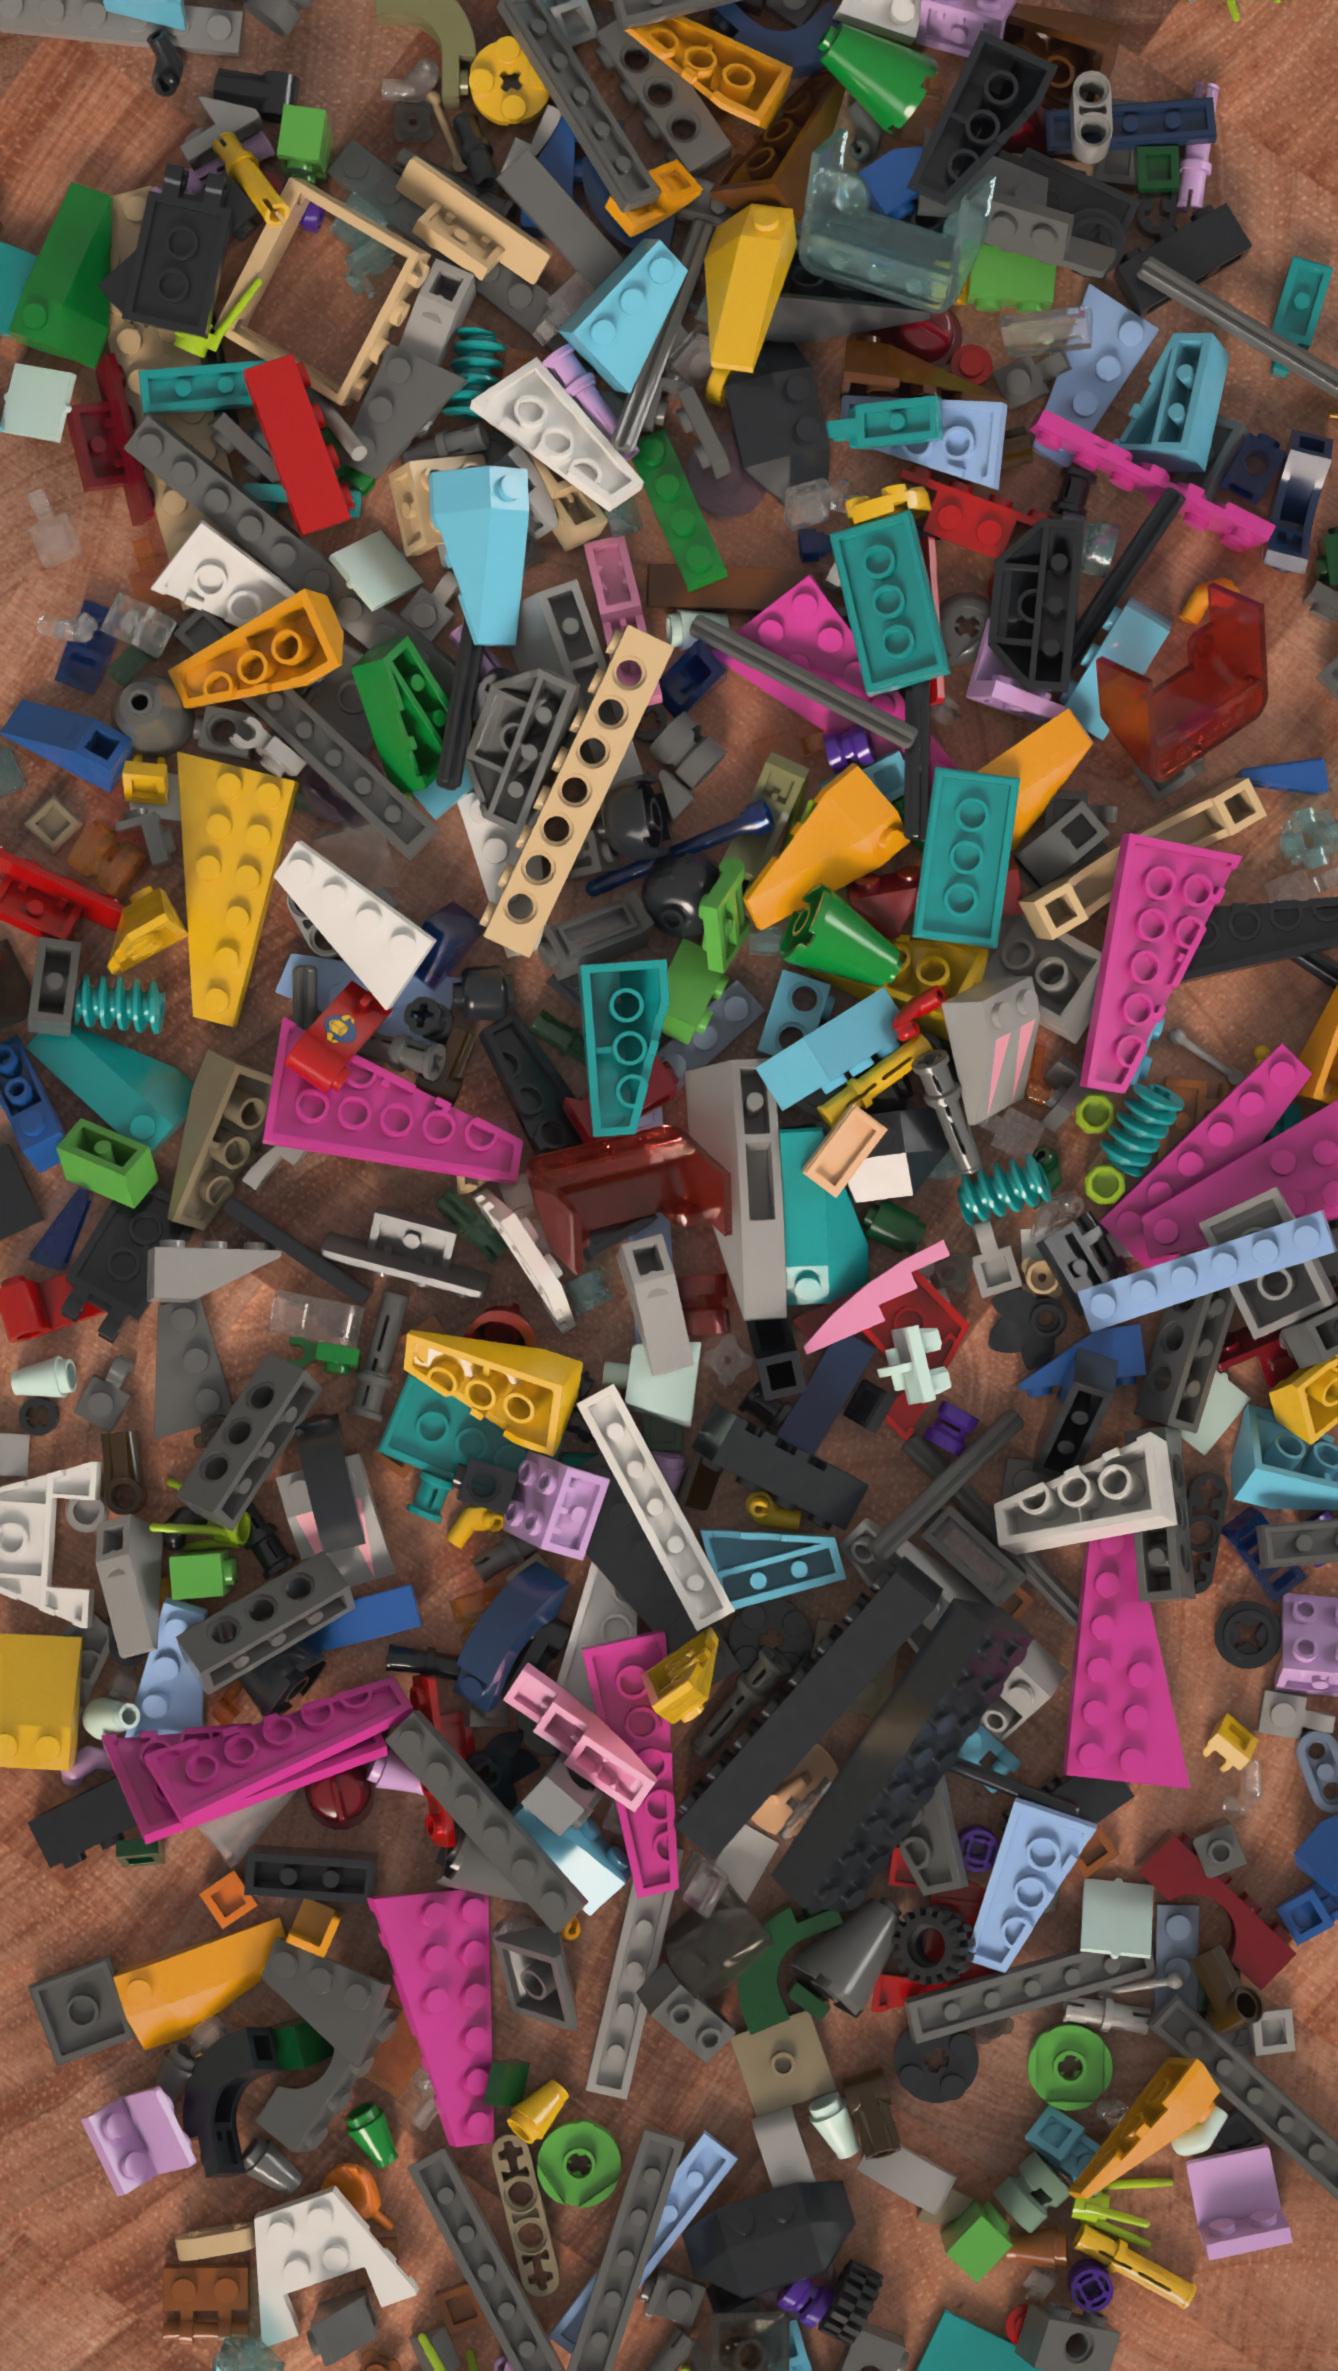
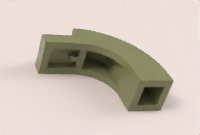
M375 0V14L378 25L415 27L426 32L436 41L442 51V100L444 109H461V95H469V70L461 68H471L477 52L470 22L456 0Z
M774 752L770 753L744 815L722 859L723 861L729 858H737L744 863L743 896L771 859L810 770Z

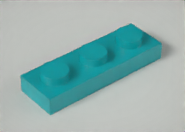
M266 361L138 371L143 417L151 413L156 416L253 407L242 373L245 369L266 363Z

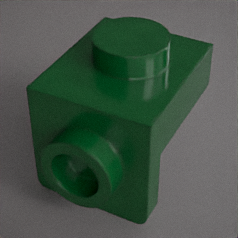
M1337 526L1328 529V535H1324L1317 542L1319 556H1314L1313 559L1316 581H1322V584L1335 591H1338Z

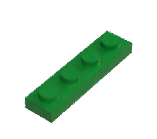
M662 429L638 439L636 446L640 451L631 461L637 474L644 481V491L688 593L728 577L724 563L666 430Z

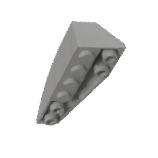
M575 579L537 592L520 602L516 646L510 647L518 672L521 673L542 666L579 683L578 709L581 707L587 710L594 696L587 692L597 668L605 671L607 664L578 580ZM613 699L605 700L598 709L600 720L607 725L617 723L623 713L621 705ZM570 731L564 746L565 748H570L576 735L575 733ZM587 739L580 747V755L587 763H597L604 756V746L598 739ZM632 740L609 789L622 780L643 774Z
M770 1058L728 1060L684 1072L689 1155L743 1321L787 1318L784 1215L777 1101L755 1069Z
M865 1518L839 1544V1547L868 1587L875 1581L873 1579L889 1560L897 1564L905 1555L943 1588L936 1607L907 1639L916 1653H918L953 1598L993 1605L973 1585L907 1540L888 1559L882 1562L878 1561L869 1552L868 1544L884 1527L868 1518ZM1034 1639L1027 1649V1655L1023 1662L1014 1668L1004 1683L1002 1694L990 1704L980 1719L981 1724L1002 1743L1052 1697L1069 1671Z

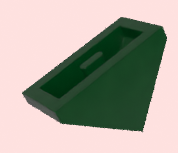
M303 2017L268 2026L273 2029L281 2068L276 2071L305 2069L333 2056L334 2047Z

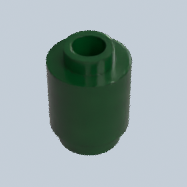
M883 1199L880 1205L872 1202L861 1224L868 1228L865 1234L866 1237L900 1254L905 1251L911 1255L915 1252L927 1227V1224L919 1221L920 1216L886 1199Z

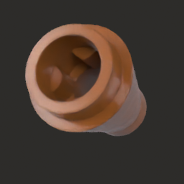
M1057 2227L1032 2233L1009 2235L1013 2246L1007 2251V2261H1017L1057 2271V2267L1068 2266L1067 2232H1059Z

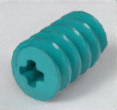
M476 327L457 328L456 335L463 341L456 342L453 347L454 353L459 358L451 360L450 368L457 373L456 375L469 382L459 393L456 392L448 400L447 404L451 407L443 409L442 414L461 420L482 421L483 418L470 409L471 401L488 390V386H494L501 381V379L491 374V370L504 368L505 364L494 358V353L507 352V346L498 342L497 335L493 332Z
M84 973L76 994L75 1024L79 1023L83 1015L86 1027L93 1028L100 1017V1022L104 1029H110L115 1020H117L119 1029L127 1031L133 1021L136 1031L143 1033L150 1022L153 1033L161 1034L166 1009V992L159 993L157 983L154 980L151 981L147 991L144 992L142 991L139 979H134L130 990H125L122 977H118L114 987L109 988L105 975H101L97 985L92 986L89 974Z
M1136 1083L1133 1090L1141 1097L1140 1100L1127 1097L1124 1102L1132 1113L1119 1111L1116 1115L1117 1120L1124 1125L1123 1128L1116 1125H1110L1108 1128L1109 1134L1115 1138V1141L1102 1139L1099 1143L1114 1166L1134 1177H1141L1143 1175V1166H1148L1152 1160L1151 1153L1159 1149L1161 1145L1160 1139L1165 1138L1169 1132L1168 1125L1174 1124L1178 1118L1176 1111H1181L1185 1106L1184 1101L1178 1094L1158 1084L1145 1086Z
M1031 1153L1025 1154V1167L1022 1168L1015 1158H1010L1009 1172H1004L997 1162L993 1164L992 1177H989L983 1168L977 1171L976 1182H973L969 1175H961V1186L957 1190L959 1206L969 1226L975 1225L976 1215L983 1222L991 1220L992 1210L999 1217L1007 1215L1008 1205L1014 1212L1022 1211L1024 1200L1030 1207L1038 1206L1040 1195L1047 1203L1052 1201L1051 1190L1045 1171L1041 1164L1036 1162Z

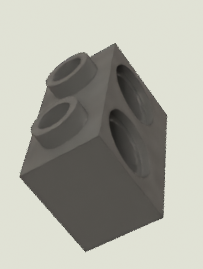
M666 1962L636 1991L650 2016L706 2064L736 2033L721 2009Z

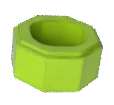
M1086 1094L1074 1109L1075 1123L1086 1134L1104 1133L1115 1122V1104L1104 1094Z
M1112 1164L1095 1165L1083 1178L1084 1194L1095 1204H1113L1125 1192L1124 1174Z

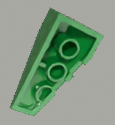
M71 182L22 290L8 330L17 343L97 370L110 333L111 316L109 314V300L97 285L110 274V249L112 248L111 195Z

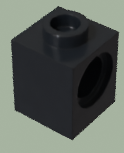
M469 1455L466 1465L458 1462L451 1487L458 1489L456 1494L457 1500L506 1514L519 1473L515 1469ZM481 1472L490 1473L495 1478L493 1490L485 1495L477 1494L471 1488L473 1477Z

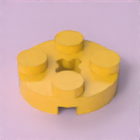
M501 37L497 42L491 43L482 49L474 59L470 69L469 87L477 110L486 119L503 126L521 122L526 124L537 119L545 111L546 106L551 101V96L514 37ZM516 73L520 75L518 81L522 87L518 91L514 88H510L507 92L502 89L504 84L502 77L505 74L512 75Z
M897 484L881 489L882 497L870 500L869 496H863L845 502L849 528L908 509L912 511L914 520H917L927 515L926 511L932 510L926 488L920 486L907 489L906 484Z

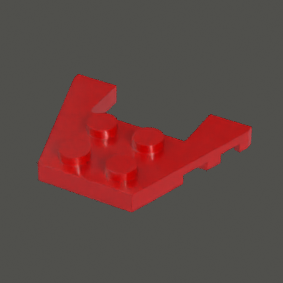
M915 1270L911 1274L917 1289L880 1304L879 1308L885 1321L862 1332L886 1356L885 1350L895 1348L891 1330L919 1325V1328H937L942 1343L941 1350L925 1353L929 1369L943 1366L947 1369L970 1325L918 1270ZM860 1288L831 1303L823 1304L799 1315L792 1322L809 1339L823 1322ZM904 1389L896 1396L897 1398L884 1420L906 1442L911 1437L917 1422L929 1402L908 1405Z
M897 1845L890 1857L888 1885L920 1889L899 1852L900 1846ZM967 1879L968 1887L930 1894L929 1906L942 1905V1907L950 1906L955 1908L953 1913L961 1912L966 1917L961 1924H970L974 1930L987 1888ZM930 1928L925 1933L924 1952L930 1960L936 1962L944 1955L945 1943L941 1933L934 1928ZM973 1931L966 1933L967 1939H971ZM967 1961L965 1963L970 1968L966 1973L959 1974L960 1978L935 1985L919 1984L920 1980L911 1981L907 1978L908 1975L882 1972L873 1990L871 2011L879 2013L888 2011L891 2008L904 2006V1998L994 1973L997 1970Z

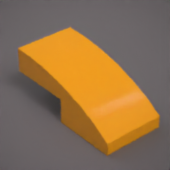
M678 159L648 171L661 192L656 202L622 213L613 197H609L605 208L630 238L666 220L701 194L702 187Z

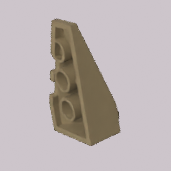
M209 1049L207 1050L191 1091L167 1219L204 1231L233 1193V1182L245 1166L252 1167L259 1158L256 1151L263 1141L273 1079L272 1073L239 1059Z

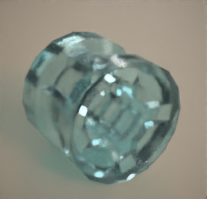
M600 1268L562 1286L565 1293L572 1296L575 1302L573 1309L577 1316L614 1298L611 1290L605 1289L601 1281L603 1274Z

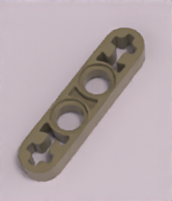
M506 2130L500 2133L494 2140L492 2161L522 2284L529 2294L536 2297H546L552 2294L559 2284L560 2267L530 2144L519 2138L513 2130ZM506 2141H512L514 2147L522 2148L523 2151L517 2154L518 2169L521 2170L527 2166L529 2172L519 2171L504 2177L503 2172H511L508 2155L501 2156L499 2153L504 2150ZM519 2181L528 2183L533 2190L532 2198L524 2204L514 2202L509 2196V2188L512 2184ZM527 2223L537 2224L543 2231L542 2240L535 2245L525 2244L519 2237L520 2228ZM547 2249L549 2254H541L540 2260L544 2272L551 2271L552 2275L547 2277L546 2285H540L537 2279L531 2280L529 2277L535 2271L533 2256L524 2260L523 2255H537Z

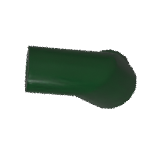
M1043 1145L1037 1147L1032 1156L1037 1163L1041 1164L1045 1171L1052 1194L1062 1181L1060 1157L1056 1150ZM1041 1195L1039 1205L1032 1207L1034 1210H1036L1045 1201Z

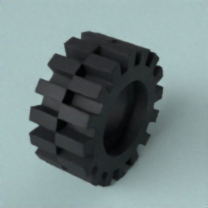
M942 1905L915 1908L913 1912H907L902 1916L905 1922H898L896 1924L895 1930L901 1932V1934L892 1936V1944H899L900 1950L892 1951L894 1959H903L898 1968L901 1972L910 1971L907 1978L911 1981L920 1980L919 1984L922 1985L946 1983L960 1978L959 1974L966 1973L970 1968L965 1962L973 1961L975 1953L969 1952L968 1947L976 1946L975 1938L967 1939L966 1933L973 1931L970 1924H961L966 1917L961 1912L953 1913L955 1908L950 1906L942 1907ZM930 1928L938 1930L943 1936L945 1943L944 1955L937 1962L930 1960L923 1949V1936Z
M850 2259L848 2264L844 2266L843 2272L839 2274L836 2285L831 2290L835 2293V2297L826 2314L819 2321L818 2330L848 2346L853 2344L856 2337L858 2338L862 2327L868 2321L869 2313L874 2308L873 2304L879 2296L878 2291L882 2287L883 2275Z

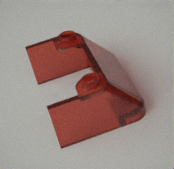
M1214 582L1207 586L1209 622L1193 632L1187 643L1188 665L1153 688L1152 679L1103 656L1096 659L1101 719L1140 771L1157 782L1169 780L1255 721L1264 711L1268 701L1264 604Z
M671 1125L655 1126L639 1130L636 1134L619 1135L538 1155L528 1160L526 1164L528 1185L547 1245L575 1275L584 1273L583 1249L587 1248L590 1244L589 1230L661 1212L667 1219L679 1226H690L697 1223L698 1220L707 1219L724 1236L732 1235L731 1173L679 1127Z

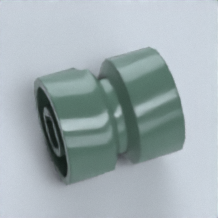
M1036 2150L1018 2166L1019 2175L1017 2177L1009 2175L993 2191V2195L1004 2209L1029 2233H1032L1048 2217L1047 2208L1049 2206L1057 2208L1070 2196L1067 2191L1071 2187L1056 2168Z

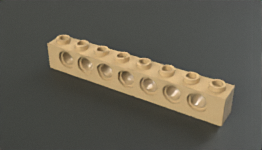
M626 625L624 632L615 630L605 653L612 656L605 671L597 668L587 692L594 695L587 710L579 707L569 728V731L576 734L569 749L561 746L551 767V770L558 772L552 787L549 788L543 785L533 808L540 811L533 827L528 824L524 825L515 847L522 850L515 865L507 862L497 883V886L504 889L498 903L495 904L489 901L479 924L486 927L483 937L530 958L673 652L674 646L630 625ZM626 660L635 662L641 672L638 682L632 686L620 683L616 675L617 667ZM608 699L617 701L623 711L621 719L613 725L603 723L598 715L599 706ZM595 738L603 744L604 756L599 762L591 764L582 759L580 747L585 740ZM572 777L580 778L586 784V794L578 802H570L562 794L564 782ZM554 816L564 818L569 828L567 835L558 841L550 840L544 834L545 822ZM542 855L550 861L551 868L546 877L534 879L527 874L526 863L532 856ZM516 894L527 895L532 900V910L525 917H515L508 910V902Z

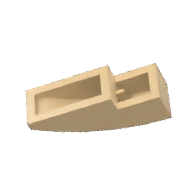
M512 440L514 447L518 445L516 442ZM522 448L538 470L551 496L558 520V525L552 531L564 551L567 552L600 537L608 519L598 504Z

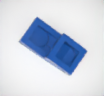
M1315 1881L1276 1906L1278 1914L1297 1946L1335 1926L1334 1921L1338 1920V1896L1335 1897Z

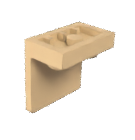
M483 454L409 461L388 474L406 557L422 555L435 546L444 544L439 529H434L430 517L428 474L486 466Z

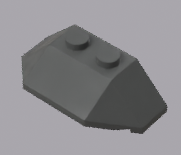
M539 666L494 681L491 684L469 743L465 760L473 788L480 801L479 807L483 818L519 835L524 825L529 824L536 811L533 806L543 785L549 787L555 771L551 770V767L561 746L564 747L570 733L569 728L578 711L579 683Z

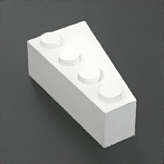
M1148 1432L1137 1437V1441L1122 1448L1116 1447L1103 1453L1102 1457L1082 1467L1077 1465L1064 1471V1475L1047 1483L1041 1482L994 1504L998 1546L1018 1555L1177 1525L1167 1441L1152 1432Z

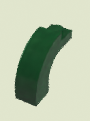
M790 1901L767 1914L753 1929L743 1947L737 1973L740 2008L750 2035L790 2019L789 2010L777 1982L780 1962L786 1952L799 1941L842 1924L843 1921L839 1911L801 1908L803 1914L795 1916Z

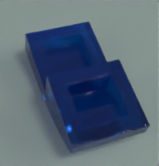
M85 599L72 639L67 640L54 680L95 695L109 665L128 613L91 599Z

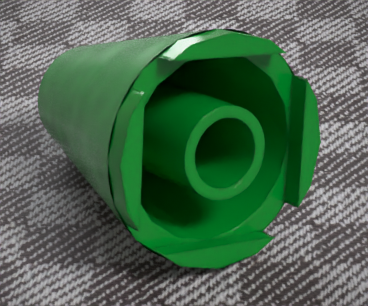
M840 23L836 28L831 25L828 26L816 46L821 50L818 58L821 63L878 125L889 134L894 133V126L900 129L915 112L927 93V90L923 88V81L926 75L934 79L938 68V62L931 56L845 23Z
M822 883L814 885L802 898L803 901L808 903L801 914L794 911L787 923L779 945V952L784 954L780 958L794 965L876 987L882 986L885 982H893L902 965V961L898 959L899 950L830 887Z

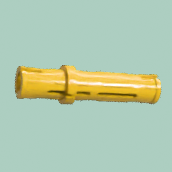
M223 132L219 134L227 145L224 147L215 138L212 146L215 154L225 164L227 175L241 186L263 216L267 225L272 227L282 225L283 223L275 213L278 211L287 220L290 215V209L259 169L257 158L252 152L244 149L234 133Z
M919 1032L917 1036L882 1059V1061L858 1079L854 1077L845 1082L846 1088L823 1105L817 1107L821 1118L832 1129L851 1103H854L859 1108L867 1109L873 1104L872 1099L912 1070L911 1064L915 1058L933 1050L931 1044Z
M1083 2223L1073 2239V2249L1079 2250L1103 2263V2268L1106 2271L1121 2273L1177 2304L1183 2310L1191 2303L1196 2292V2284L1186 2281L1159 2264L1128 2248V2243L1120 2238L1114 2241L1089 2227L1088 2224Z

